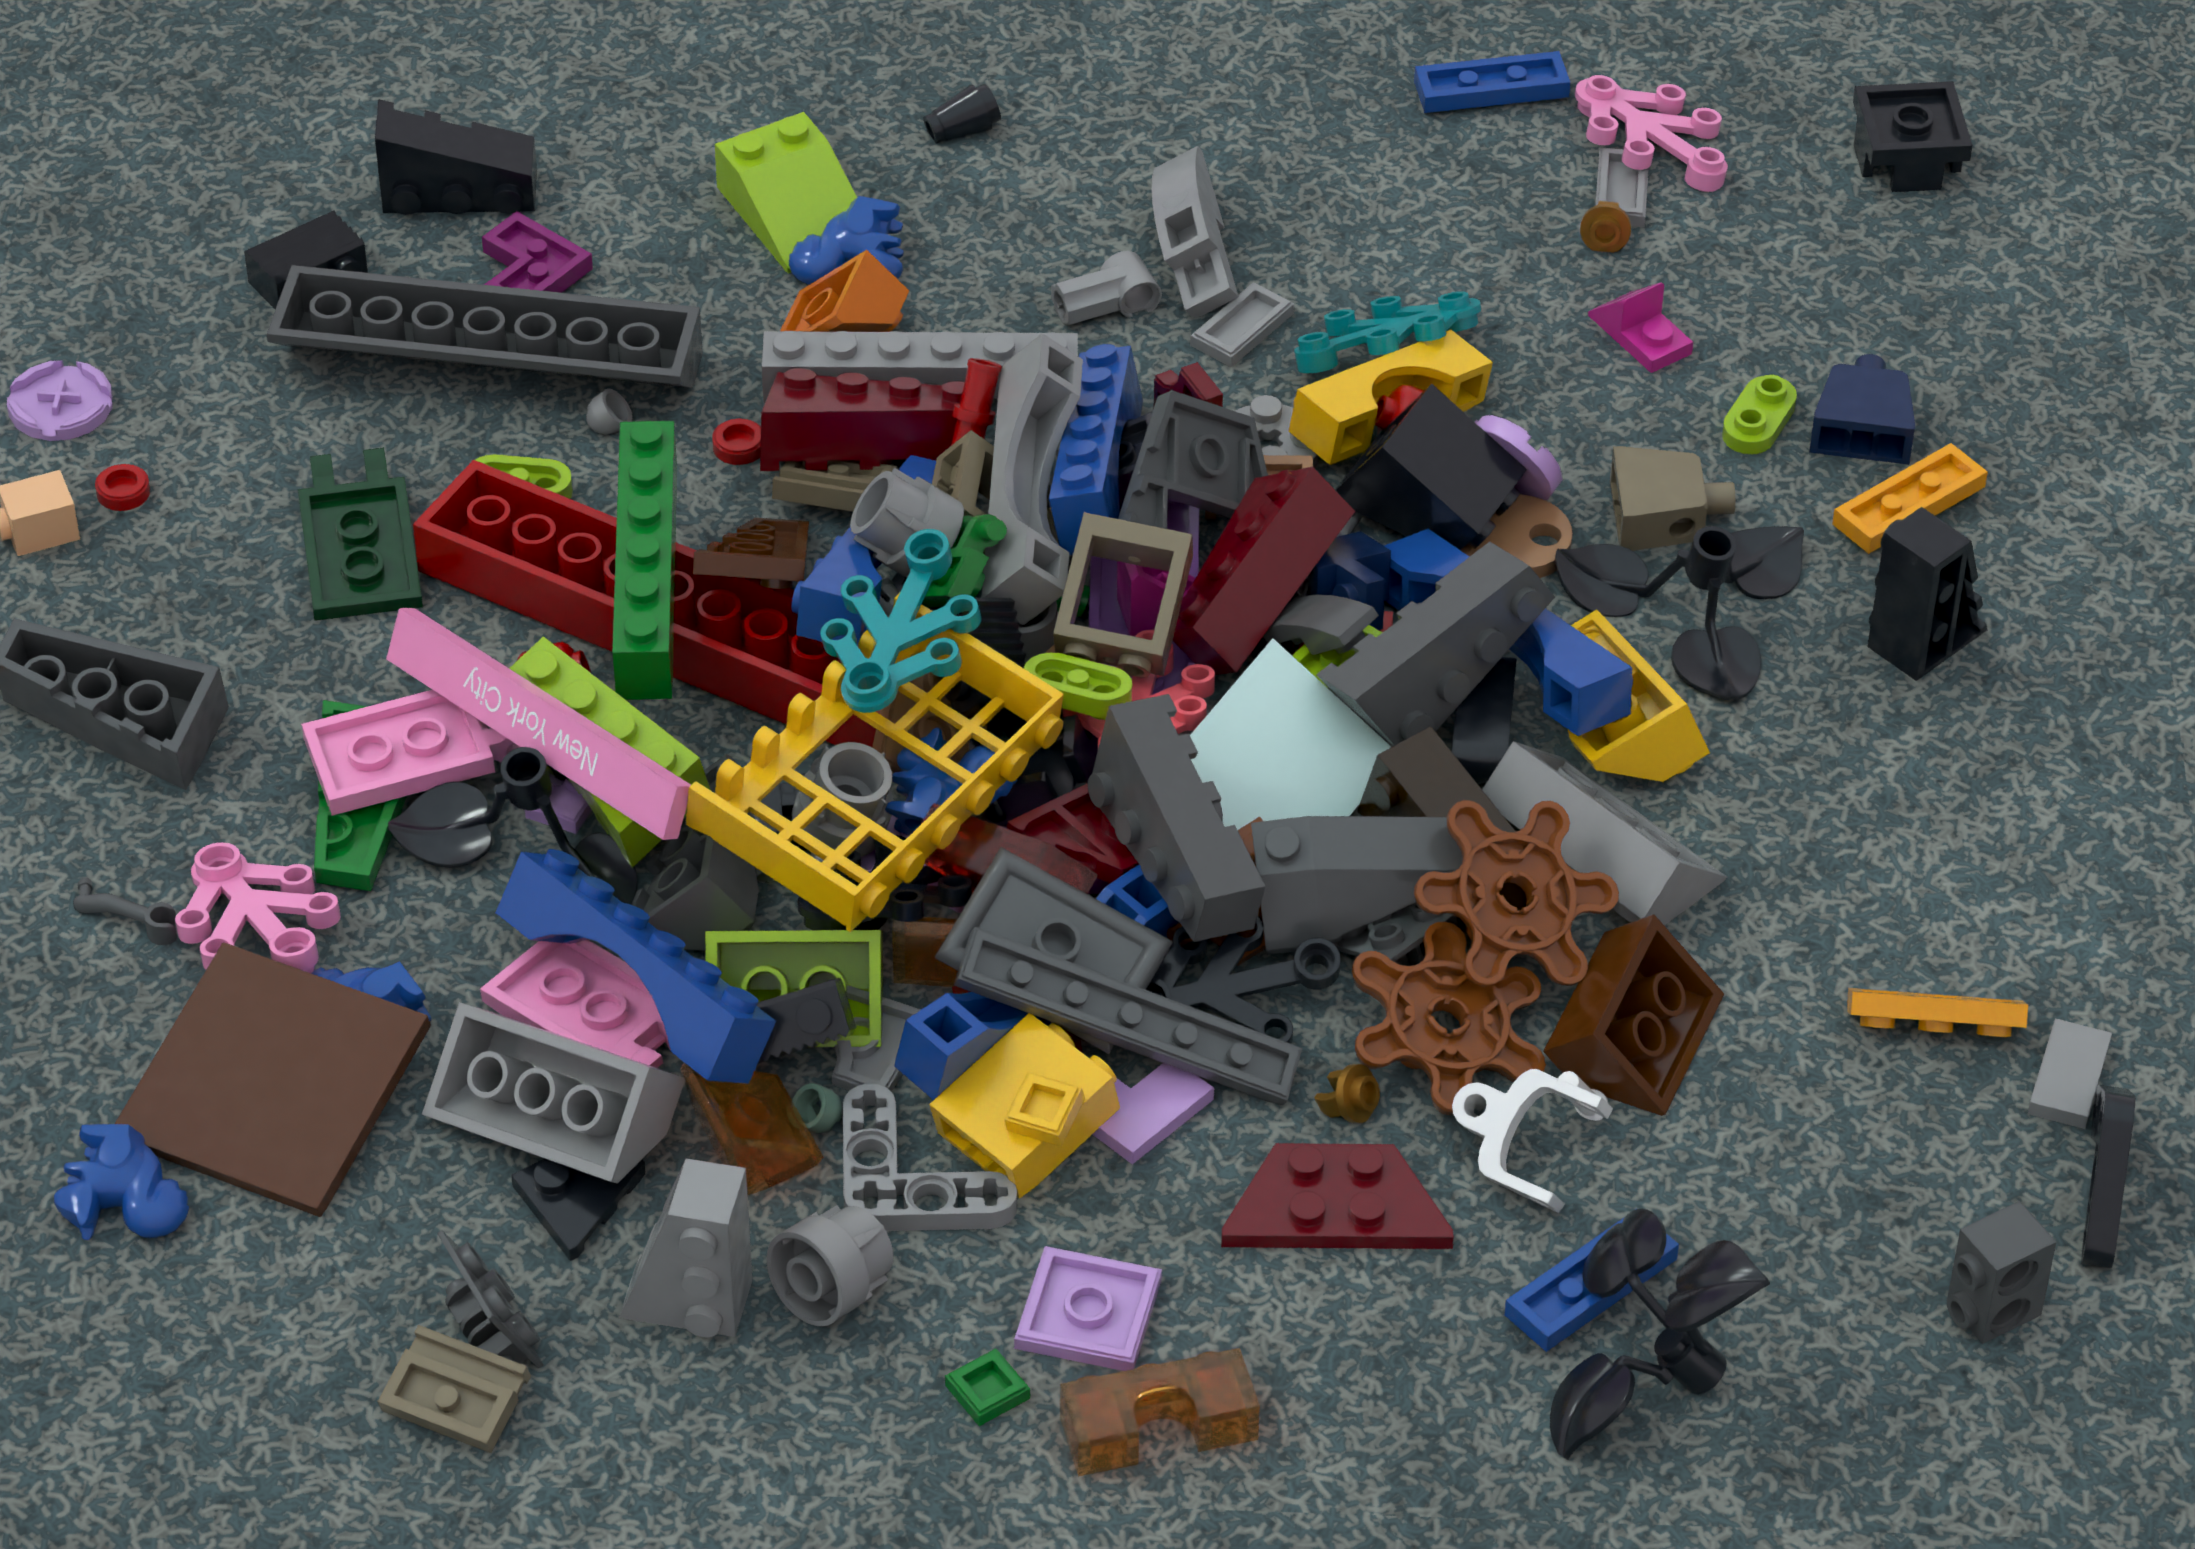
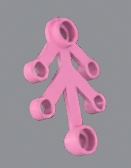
M1594 75L1581 80L1576 85L1575 98L1578 101L1577 107L1582 114L1590 117L1586 131V137L1590 142L1597 145H1610L1615 142L1619 124L1612 117L1614 115L1625 123L1626 142L1622 162L1627 167L1644 170L1651 166L1655 148L1651 142L1647 141L1648 138L1687 164L1684 179L1692 188L1704 192H1713L1723 186L1728 168L1724 160V154L1711 147L1696 149L1672 133L1692 134L1702 139L1715 138L1718 136L1722 120L1721 115L1717 111L1710 108H1697L1693 111L1692 117L1678 116L1677 114L1683 110L1686 93L1681 87L1673 84L1660 85L1657 87L1656 93L1625 90L1607 76ZM1637 108L1654 109L1660 113L1640 111Z
M213 843L200 849L195 855V863L191 868L192 880L197 889L186 909L181 910L176 915L175 923L178 937L182 942L188 944L202 942L200 954L204 969L208 968L223 942L235 946L234 944L246 921H248L269 945L272 960L312 973L319 959L315 935L305 928H286L273 913L305 915L307 924L315 929L330 928L339 922L341 915L337 897L329 892L313 894L315 892V883L312 869L304 864L276 866L247 863L246 858L240 854L239 849L230 843ZM248 884L280 886L281 892L255 890ZM224 894L230 902L213 931L209 912L219 896Z

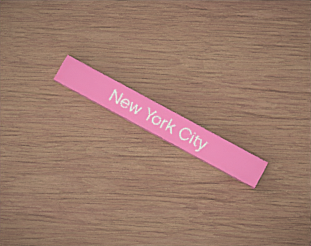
M399 608L386 660L518 746L538 750L544 756L547 765L662 840L678 839L687 808L688 789L691 784L417 609Z

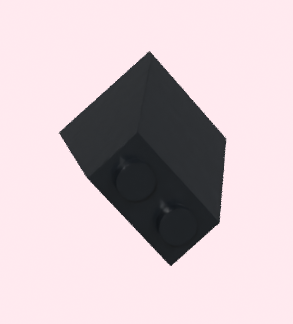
M1431 384L1378 433L1335 490L1355 512L1405 536L1430 529L1459 550L1467 544L1476 549L1496 527V524L1490 520L1495 513L1498 517L1501 516L1520 495V492L1514 486L1527 469Z

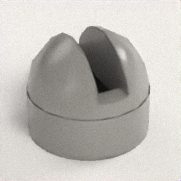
M605 389L588 404L586 420L594 432L610 435L620 431V422L632 421V412L626 400L617 391Z

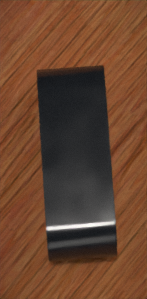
M1502 657L1456 708L1452 753L1477 784L1487 783L1509 748L1517 658Z

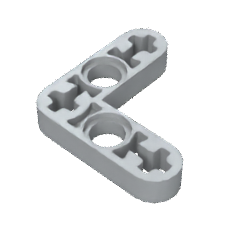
M867 1083L850 1089L845 1095L843 1101L844 1208L847 1206H857L865 1209L881 1225L885 1226V1231L993 1229L1008 1224L1015 1217L1017 1212V1188L1006 1175L1000 1172L897 1173V1118L894 1094L880 1084ZM865 1106H876V1129H864L863 1111ZM872 1150L882 1153L886 1159L875 1166H864L859 1164L855 1157L864 1151ZM958 1194H965V1207L958 1208ZM995 1194L997 1205H985L984 1195ZM896 1195H904V1209H897ZM926 1195H936L947 1202L944 1207L935 1211H925L915 1205L919 1198ZM877 1197V1208H865V1198Z

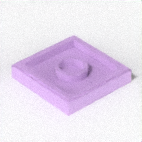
M1045 1246L1014 1338V1349L1133 1373L1162 1281V1269Z

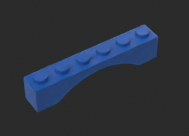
M1111 344L1094 346L1086 352L1079 353V357L1083 359L1080 398L1061 438L1049 495L1059 545L1067 550L1069 555L1074 553L1084 512L1118 519L1120 514L1118 469L1121 435L1126 422L1141 416L1143 405L1131 345L1115 347Z
M910 455L898 470L914 480L916 477H921L932 484L936 461ZM851 528L843 536L835 538L829 553L824 559L819 558L816 561L812 573L805 581L800 580L796 585L791 608L793 613L798 614L797 636L822 642L820 636L822 626L829 620L844 618L852 623L858 646L862 634L867 630L860 616L849 612L845 608L840 589L846 579L856 575L866 576L872 580L877 601L880 604L882 577L876 569L882 563L872 557L873 551L853 540L856 534L851 531ZM866 592L856 593L852 597L862 596ZM838 635L832 640H840L846 635Z
M1425 529L1384 545L1391 550L1389 600L1386 602L1399 611L1411 601L1416 604L1422 603L1436 592L1435 583L1469 558V556L1430 529ZM1546 608L1510 647L1509 650L1526 663L1538 679L1543 694V712L1575 735L1580 736L1631 714L1632 667Z
M548 849L546 854L521 852L495 913L529 940L572 944L590 939L617 953L638 974L651 994L664 1023L670 1050L674 1055L707 1081L749 1084L776 1023V1020L757 1007L758 999L748 991L730 986L720 978L722 972L715 965L694 958L684 950L686 944L683 940L673 934L656 929L648 922L650 916L645 911L636 906L621 902L613 895L615 890L610 884L596 877L586 875L578 868L580 862L572 855L556 849Z
M1137 865L1107 885L1096 897L1097 900L1166 938L1168 928L1178 923L1172 917L1167 903L1153 883L1147 881L1144 877L1140 865ZM973 992L962 994L945 993L906 1019L894 1067L934 1100L1028 1013ZM1035 1016L1045 1025L1051 1024L1048 1020Z

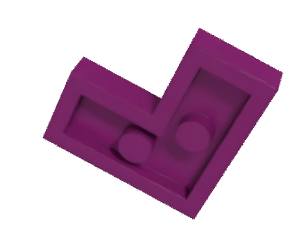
M517 211L482 236L483 253L508 266L484 285L562 293L593 269L592 253Z

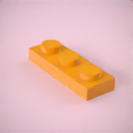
M1950 443L1835 508L1832 525L1870 554L1881 547V538L1891 523L1896 520H1903L1920 507H1923L1934 516L1985 488L1988 471Z
M1848 988L1847 1012L1850 1015H1859L1860 1026L1895 1028V1018L1918 1020V1030L1952 1033L1954 1023L1977 1024L1976 1034L2011 1037L2012 1027L2027 1028L2028 1004L2022 1000Z

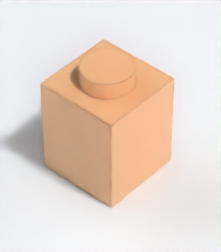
M60 470L0 485V540L11 539L17 556L80 540L75 505Z

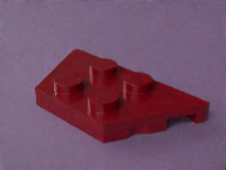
M1088 783L1007 823L1004 839L1010 844L1108 883H1112L1139 865L1127 846L1118 840L1115 829L1101 809L1092 803L1088 792Z
M1275 1143L1223 1225L1221 1247L1453 1249L1454 1234L1453 1229L1394 1144Z

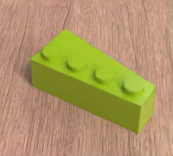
M544 636L509 668L692 785L697 781L711 790L700 757ZM568 778L578 794H581L590 806L603 829L616 842L622 855L632 868L662 840Z

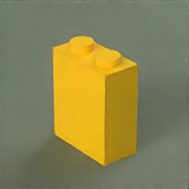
M1030 1013L929 1104L938 1134L983 1170L1000 1172L1006 1175L1016 1185L1018 1198L1023 1197L1040 1184L1120 1109L1114 1084L1117 1078L1109 1065L1096 1055L1088 1058L1075 1048L1070 1036L1060 1026L1054 1023L1047 1026ZM1027 1072L1073 1084L1083 1089L1085 1099L1062 1147L1013 1133L1006 1129L1004 1119Z

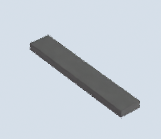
M974 927L969 935L954 982V986L1267 1102L1284 1105L1288 1101L1303 1049L978 927Z

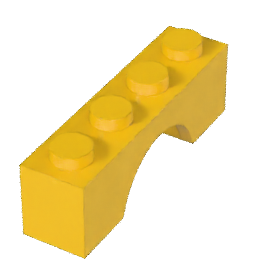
M1448 330L1446 331V336L1440 339L1417 342L1298 388L1293 403L1294 407L1288 432L1325 462L1332 465L1360 454L1368 448L1371 443L1378 411L1376 403L1382 395L1389 396L1400 385H1411L1425 390L1433 384L1459 409L1465 412L1484 401L1493 362L1454 331Z

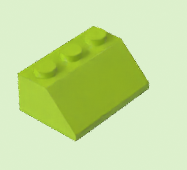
M847 930L705 931L706 961L721 970L720 978L730 986L741 988L753 994L758 999V1002L840 977L846 995L848 985L869 992V1005L848 998L853 1018L869 1019V1028L857 1025L853 1035L846 1038L842 1036L838 1040H850L851 1047H863L872 1040H878L876 1047H881L883 997L882 930H852L851 932ZM831 1040L825 1044L820 1043L815 1047H835L837 1040Z

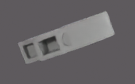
M1196 146L1155 167L1151 187L1155 224L1164 261L1174 270L1185 311L1191 317L1203 316L1239 297L1220 234V230L1225 228L1203 151L1199 146Z

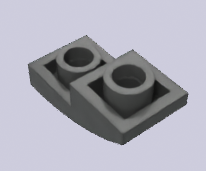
M1332 595L1300 596L1292 598L1287 603L1263 638L1267 644L1272 638L1278 643L1291 640L1294 645H1298L1304 642L1312 655L1335 649L1337 654H1342L1352 649L1355 644L1365 637L1362 630L1379 615L1374 607L1345 597Z

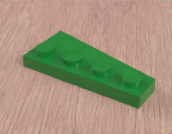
M323 700L322 718L368 706ZM318 781L319 809L316 820L314 859L316 883L371 891L392 837L388 822L400 815L407 796L332 816Z

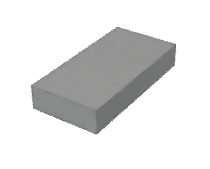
M1600 148L1595 206L1598 205L1599 201L1618 202L1619 207L1628 215L1631 226L1644 227L1649 168L1636 170L1627 167L1622 162L1624 149Z
M1253 282L1238 295V298L1230 301L1191 335L1190 346L1229 367H1233L1294 314V303Z
M2055 1018L2030 1100L2028 1114L2086 1129L2112 1033Z

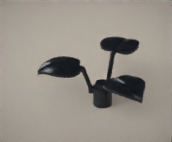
M1717 526L1703 527L1696 532L1690 551L1679 550L1676 559L1648 585L1646 583L1649 574L1644 561L1637 553L1618 545L1593 544L1576 549H1557L1555 566L1561 585L1572 601L1591 613L1597 609L1606 617H1620L1632 614L1638 606V596H1652L1677 571L1685 567L1690 582L1699 589L1708 590L1705 616L1706 631L1692 629L1683 632L1672 647V665L1678 676L1690 687L1719 699L1739 700L1752 691L1758 680L1761 670V654L1754 638L1746 630L1735 626L1716 630L1715 619L1721 584L1724 582L1730 584L1735 581L1738 589L1744 595L1755 599H1775L1786 595L1795 588L1800 578L1804 530L1802 527L1770 526L1730 533Z
M520 747L510 751L503 758L500 769L504 783L495 785L496 796L490 811H488L486 797L476 787L463 782H450L426 791L401 815L388 822L391 835L403 849L415 858L438 867H462L479 860L488 853L492 846V835L487 824H492L499 819L505 800L509 799L514 806L523 810L533 811L540 808L560 849L575 857L580 862L578 868L586 875L596 877L610 884L615 890L613 895L621 902L631 905L637 891L635 866L632 868L611 836L593 833L581 840L575 849L570 844L550 801L552 784L557 787L561 786L568 778L547 765L544 756L534 748Z
M1636 1209L1627 1214L1622 1223L1613 1226L1600 1238L1589 1253L1584 1264L1582 1274L1585 1287L1594 1296L1605 1298L1616 1294L1629 1283L1632 1290L1666 1329L1661 1332L1654 1345L1659 1365L1622 1355L1612 1362L1606 1355L1597 1353L1581 1362L1565 1377L1554 1396L1550 1412L1551 1437L1559 1455L1569 1460L1573 1452L1580 1445L1603 1431L1623 1412L1633 1396L1635 1377L1631 1370L1655 1376L1665 1385L1674 1377L1696 1395L1706 1393L1718 1384L1726 1370V1358L1703 1338L1698 1327L1725 1313L1759 1290L1770 1285L1768 1278L1754 1265L1743 1249L1735 1243L1726 1240L1714 1242L1701 1249L1680 1270L1676 1279L1677 1291L1669 1295V1305L1667 1310H1665L1643 1285L1638 1275L1653 1267L1664 1254L1666 1230L1662 1221L1647 1209Z

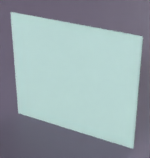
M1273 638L1190 734L1198 751L1197 756L1191 759L1202 783L1213 781L1222 798L1220 803L1224 826L1235 825L1237 830L1258 817H1261L1263 821L1304 816H1350L1361 802L1377 755L1391 748L1382 737Z

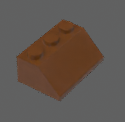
M1653 914L1604 932L1588 963L1585 977L1577 984L1543 1052L1562 1073L1567 1071L1574 1072L1590 1089L1599 1090L1607 1098L1663 1116L1666 1115L1724 993Z

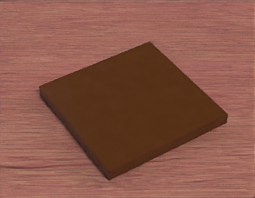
M223 942L115 1124H129L140 1132L145 1138L146 1146L159 1158L321 1217L345 1178L431 1024L426 1014Z

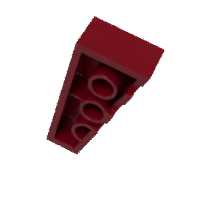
M804 368L790 369L785 373L778 372L761 412L760 471H779L780 461H805V470L812 471L827 470L828 461L834 460L859 461L860 470H873V467H880L881 464L891 465L894 460H904L905 462L910 455L936 461L937 457L951 446L957 418L952 416L954 405L961 401L965 382L952 381L941 386L921 384L919 380L911 377H897L890 381L869 380L866 375L860 373H843L837 377L816 375L814 371Z
M1314 467L1292 471L1283 470L1277 474L1254 478L1190 589L1183 597L1172 641L1195 664L1211 667L1215 675L1236 673L1355 513L1354 509Z

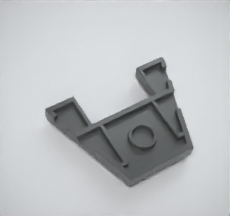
M1173 390L1158 396L1118 519L1167 529L1168 499L1231 519L1254 478L1268 475L1255 418Z

